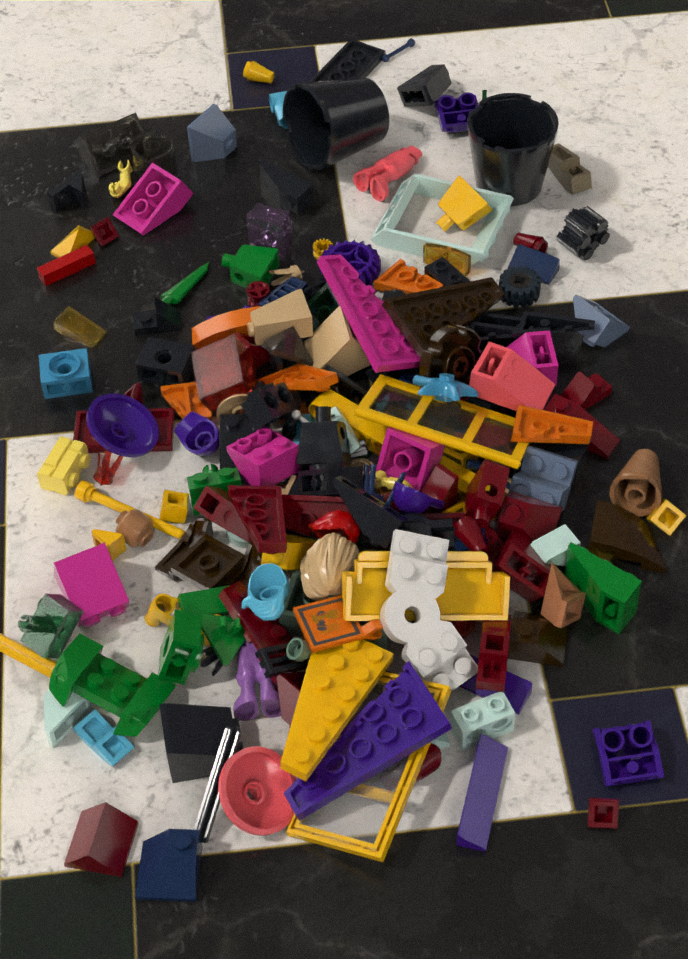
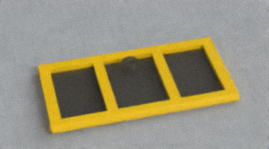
M382 374L379 375L354 411V416L515 469L521 466V461L530 442H511L515 422L514 417L462 400L443 402L435 400L434 396L418 395L417 393L422 387Z

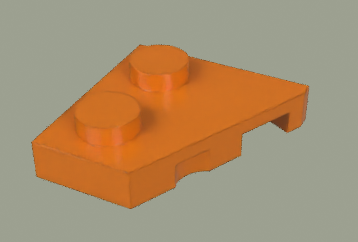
M207 380L160 386L162 396L182 419L190 412H195L212 421Z

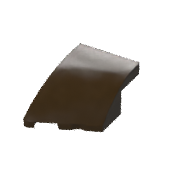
M597 500L589 548L616 552V559L640 562V569L665 573V563L648 525L625 508Z

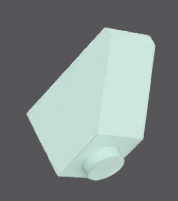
M48 688L44 695V722L50 746L54 748L91 710L90 701L73 692L63 707Z

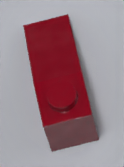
M555 394L543 409L549 412L593 421L589 451L605 459H609L620 443V440L579 404Z

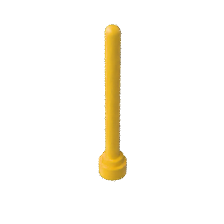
M82 480L76 487L74 496L84 503L95 501L119 513L136 509L97 492L94 484ZM144 513L153 521L155 529L179 540L184 535V530Z

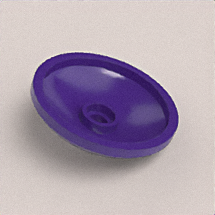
M105 394L96 398L88 408L86 421L89 431L94 439L106 450L124 457H140L149 453L156 445L159 437L157 422L151 412L137 400L122 394Z

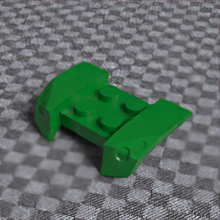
M79 633L57 661L51 673L49 690L63 707L74 692L120 717L113 734L137 736L160 709L159 704H163L177 685L158 679V675L153 672L147 679L138 673L116 663L114 660L101 654L103 645Z

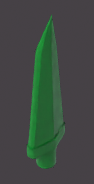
M209 262L160 296L162 301L169 305L178 304L206 274Z

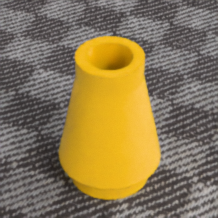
M247 61L243 71V77L247 78V81L272 84L275 72L270 71L255 61Z

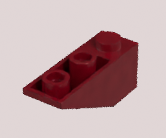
M206 486L193 508L213 523L250 542L252 539L228 493L218 487Z

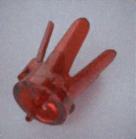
M98 451L97 470L93 478L100 486L113 483V477L121 464L123 456L119 455L112 467L109 468L112 452L105 451L100 466V452Z

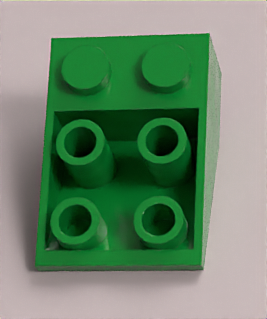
M570 542L567 550L564 575L581 592L586 593L584 606L594 620L620 634L636 613L642 581L633 574L617 568L608 560H603L590 553L586 548L579 547Z

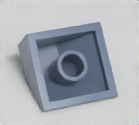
M212 104L187 126L190 156L193 162L225 158L237 147L236 129L216 104Z
M576 294L573 297L575 318L595 320L594 330L577 331L584 336L582 340L592 347H595V345L606 347L630 329V326L597 302Z

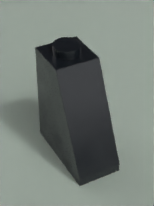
M445 64L431 65L398 86L397 90L404 107L431 106L452 82Z

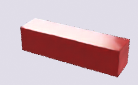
M85 245L37 267L39 279L47 286L96 263L94 252L88 245Z

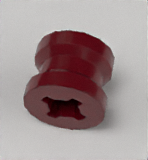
M255 281L248 285L249 307H258V303L270 294V288L267 283Z

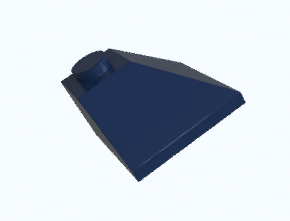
M168 829L143 841L135 894L136 900L196 902L203 847L199 830Z

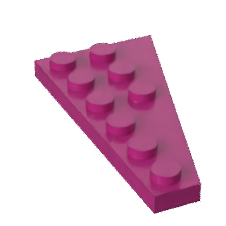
M341 254L320 256L317 264L375 373L419 367L421 358L382 307L384 300L381 301L375 295L376 290L371 285L366 286L358 278L359 273Z

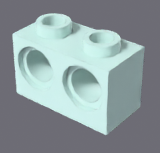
M504 692L494 693L451 710V731L462 751L478 745L480 734L494 739L514 731L515 711Z

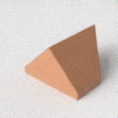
M551 563L541 615L556 627L563 628L580 619L586 593L581 592L553 563Z

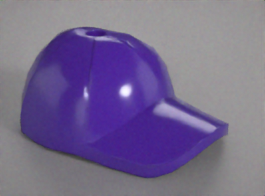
M195 412L187 414L175 427V434L183 446L193 454L209 456L214 454L220 446L219 430L211 420Z
M398 481L394 482L393 500L396 507L404 512L420 514L429 506L442 509L445 505L444 501L431 498L428 494L408 487Z

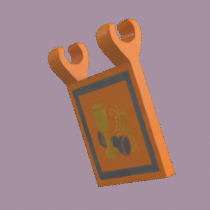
M342 595L293 607V613L311 653L357 640H377L382 637L381 630L383 626L378 619H374L362 627L358 621H345L343 619Z

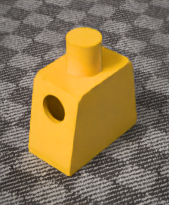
M459 175L438 202V206L445 214L436 223L444 232L454 223L463 231L490 213L492 208Z

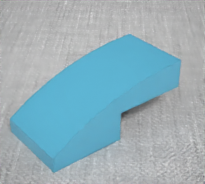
M96 709L73 728V731L112 767L134 749V746L125 736L113 734L116 726L112 728Z

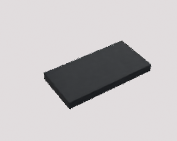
M350 39L309 82L366 78L382 61V56L386 54V51Z

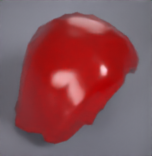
M339 509L327 512L308 525L312 532L317 534L319 539L326 534L335 532L347 538V540H351L352 543L357 544L360 536V528L351 513Z

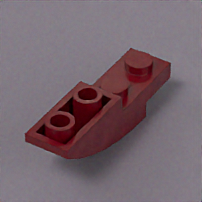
M508 614V620H483L476 689L504 692L511 627L510 614Z

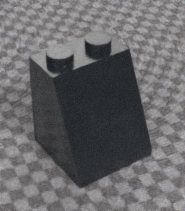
M159 704L172 783L210 777L225 728L233 727L240 730L238 717L232 718L231 707ZM242 742L238 743L236 752L243 749Z

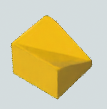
M164 490L159 519L184 524L188 511L189 494Z
M662 499L660 506L656 507L646 519L671 536L686 515L667 499Z
M98 529L92 530L94 546L105 543L112 561L127 550L124 535Z

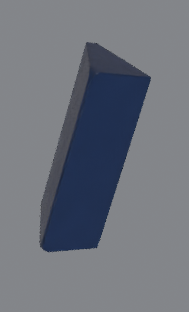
M519 244L507 270L512 266L514 268H517V266H521V268L529 267V270L533 269L536 271L535 274H539L541 283L549 285L559 272L560 259Z

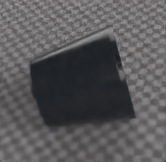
M369 78L294 84L287 90L283 101V120H287L289 130L286 133V137L294 155L304 167L309 170L316 169L317 171L327 168L382 141L386 137L389 129V110L384 94L379 86Z
M502 93L481 100L478 107L474 110L471 109L467 119V128L477 188L512 196L514 199L510 206L529 203L539 195L559 125L558 116L549 104L544 101L539 103L532 100L531 95Z

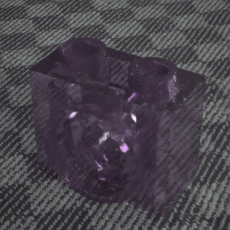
M256 203L246 217V224H248L249 228L248 241L253 246L278 249L279 259L284 260L293 245V222L290 211Z

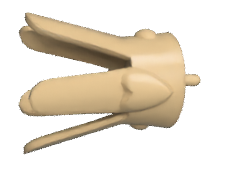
M292 265L288 269L269 271L270 274H286L272 281L271 285L280 286L291 277L302 280L301 273L305 271H300L297 265Z

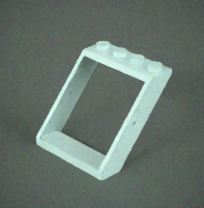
M415 173L401 183L370 240L377 246L433 260L444 257L450 264L468 268L478 261L483 262L489 256V249L497 240L496 234L503 227V220L510 212V205L514 198L510 195L472 187L489 204L492 211L487 214L471 248L394 230L414 193L441 200L453 183Z

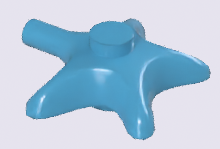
M440 373L439 378L415 375L413 378L414 385L423 386L418 391V395L434 396V399L438 401H460L462 396L479 397L477 390L465 383L454 380L455 375Z

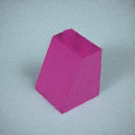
M105 543L54 562L55 579L78 627L85 625L88 628L100 623V618L107 615L116 617L126 612L125 608L129 607V599Z

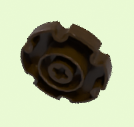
M446 325L433 334L429 340V348L423 350L419 366V376L439 378L440 373L455 375L454 380L469 385L471 372L484 351L479 349L481 339L471 328L461 325L456 327Z

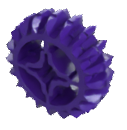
M345 239L344 243L337 241L335 246L329 245L328 250H323L322 256L341 254L359 273L358 278L366 286H372V283L380 276L381 259L377 250L373 249L371 244L365 245L364 241L357 243L355 239L352 242H348Z

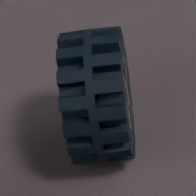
M512 266L509 270L505 269L499 279V287L505 293L501 301L503 303L507 302L506 305L508 306L514 305V308H518V306L526 308L527 304L531 306L533 302L536 303L541 289L539 274H535V270H529V267L526 266L525 268H521V266L514 268Z

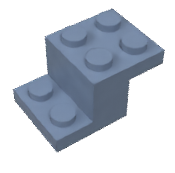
M528 446L521 471L513 476L508 494L514 491L563 507V511L565 510L578 460Z

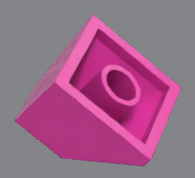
M389 427L386 431L376 471H384L388 478L390 476L399 478L400 474L405 472L406 476L404 479L415 490L421 491L435 465L440 463L445 445Z

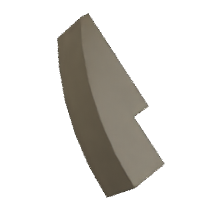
M555 144L548 167L556 179L572 195L591 189V172L580 165V157L561 144Z

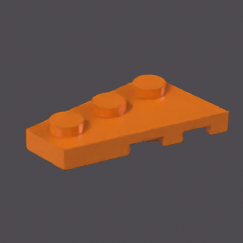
M300 363L258 379V382L263 381L266 385L272 382L274 385L284 382L289 390H312L316 392L327 391L331 388V385L339 382L336 372Z
M518 405L511 442L589 444L593 421Z

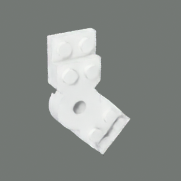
M395 529L392 536L385 586L389 592H392V595L384 602L380 612L383 631L392 641L404 644L401 657L405 663L410 661L421 680L450 686L452 692L474 676L478 671V666L466 650L467 644L453 624L440 620V610L435 600L444 593L449 540ZM406 609L414 612L416 617L414 623H409L405 619L404 613Z

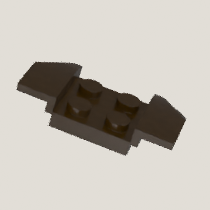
M195 518L179 542L155 566V571L173 581L179 577L200 590L229 586L238 581H241L248 588L251 574L261 565L262 553H258L251 540L244 555L214 538L211 520L208 518Z

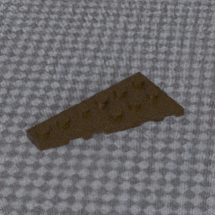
M490 277L385 298L382 307L421 358L423 350L429 348V340L435 332L446 325L454 327L457 325H468L501 301L505 293L495 280Z

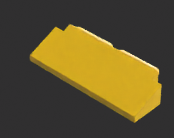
M362 551L358 559H354L355 571H341L343 619L345 621L380 620L382 605L392 595V592H389L385 586L390 551ZM448 551L446 559L448 569L444 593L435 599L440 610V620H508L510 576L502 571H492V562L488 560V555L485 552ZM406 609L404 613L405 619L407 621H415L414 612Z

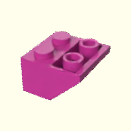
M550 330L524 333L507 346V348L514 350L550 379L555 386L557 385L558 362Z
M268 427L260 428L256 432L226 446L228 454L244 481L251 486H273L301 470V465L297 464L299 445Z

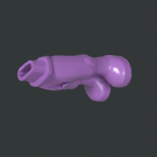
M246 639L238 651V672L235 678L241 687V692L233 706L234 717H238L240 721H250L257 717L259 708L254 687L256 682L260 684L261 710L264 716L269 718L280 717L279 694L275 690L272 679L266 678L264 675L266 669L261 668L260 661L255 655L258 650L253 643L249 644Z

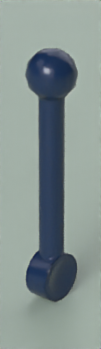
M410 38L403 46L388 55L384 54L382 61L388 62L391 57L407 47H413L415 40Z

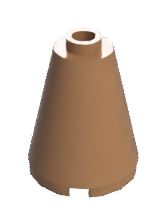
M640 449L634 453L611 484L609 496L613 504L625 508L638 517L647 516L656 507L660 506L662 486L659 459L655 452L649 449Z

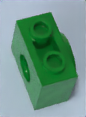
M175 609L160 647L158 679L185 685L189 673L196 672L204 646V635L201 634L202 615Z

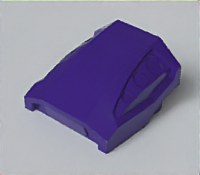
M466 92L456 99L450 95H443L434 103L442 132L468 131V115L471 109L474 110L479 106L476 95Z
M650 720L633 725L627 724L621 727L614 726L613 728H595L592 730L598 749L605 786L664 778L659 748Z

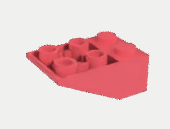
M488 342L471 372L469 386L477 390L479 393L477 398L517 411L518 405L543 410L555 384L514 350Z

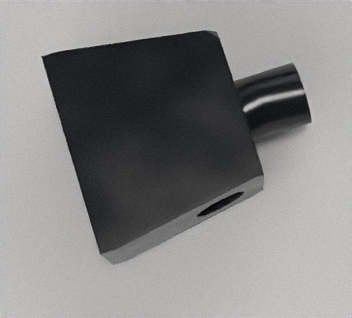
M315 407L316 422H304L301 426L297 464L352 463L345 423L331 421V407Z

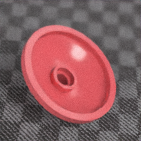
M247 747L233 754L224 764L218 782L220 802L227 817L242 831L257 836H266L279 832L291 822L294 811L284 792L297 780L296 776L280 769L282 756L265 747ZM247 791L251 793L252 799L248 797Z

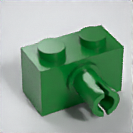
M211 464V470L206 465L202 472L187 477L194 516L202 515L193 507L206 486L218 487L227 493L228 485L242 486L237 468H222L218 470L216 465Z

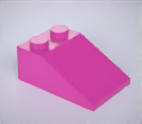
M152 163L113 213V216L141 235H145L181 211L194 193L180 179Z

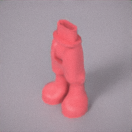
M412 145L408 148L403 147L378 160L373 166L358 171L354 174L353 182L361 192L370 189L373 198L381 202L389 195L388 184L406 175L418 163L419 158L422 157V152Z

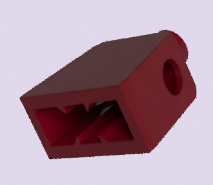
M484 460L468 485L464 515L466 517L471 516L473 520H477L480 528L488 527L500 509L510 470L509 467L488 460ZM490 485V490L486 491V486Z

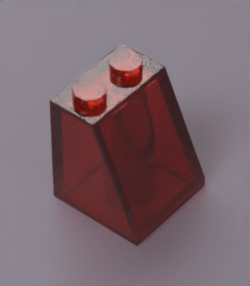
M235 334L191 352L198 397L210 411L218 409L220 403L230 396L248 394L255 390L257 360Z

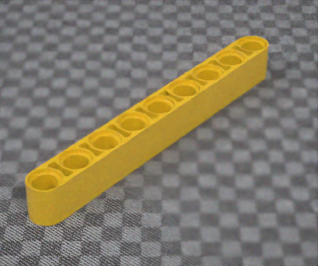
M331 389L321 392L309 405V412L315 419V407L328 406L331 409L335 406L339 407L359 441L365 440L368 450L380 456L388 426L354 416V411L358 405ZM442 454L440 464L459 476L458 502L464 500L466 503L467 487L475 473ZM490 485L486 486V491L490 490ZM502 505L491 521H494L498 517V515L501 512Z

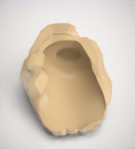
M335 532L326 534L315 542L300 563L303 591L308 598L320 601L327 599L329 596L342 595L341 571H355L354 559H358L360 554L357 545Z

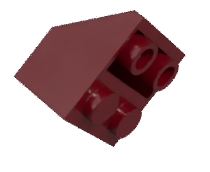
M514 529L493 562L492 571H502L510 576V589L532 603L545 594L551 564H545L531 547L532 541Z

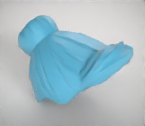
M274 563L258 566L250 576L248 596L242 601L243 609L250 608L257 617L264 621L276 620L282 615L285 607L284 602L289 594V581L280 566Z

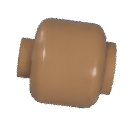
M133 509L129 512L123 511L116 519L118 524L116 533L124 535L125 543L132 548L146 546L155 534L153 521L138 509Z

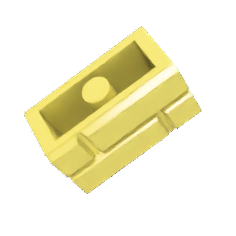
M60 436L37 473L40 487L44 490L68 495L71 488L78 485L82 469H86L90 464L91 456L88 453L87 445L84 442L72 441L69 438Z

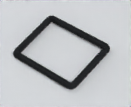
M326 366V370L336 372L338 379L351 386V389L362 396L367 394L365 389L346 375L330 366Z

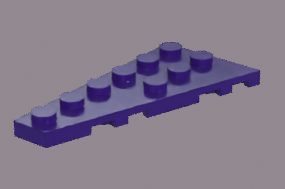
M410 661L402 667L403 672L395 680L391 679L384 686L386 690L375 701H370L341 732V737L328 750L308 780L304 781L297 778L284 792L299 821L452 729L449 721Z

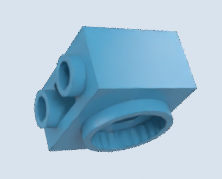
M87 348L39 355L40 380L45 399L93 392Z

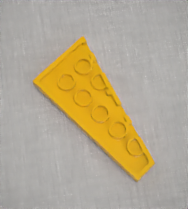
M364 639L311 653L282 754L280 769L304 781L308 780L390 666L394 653Z

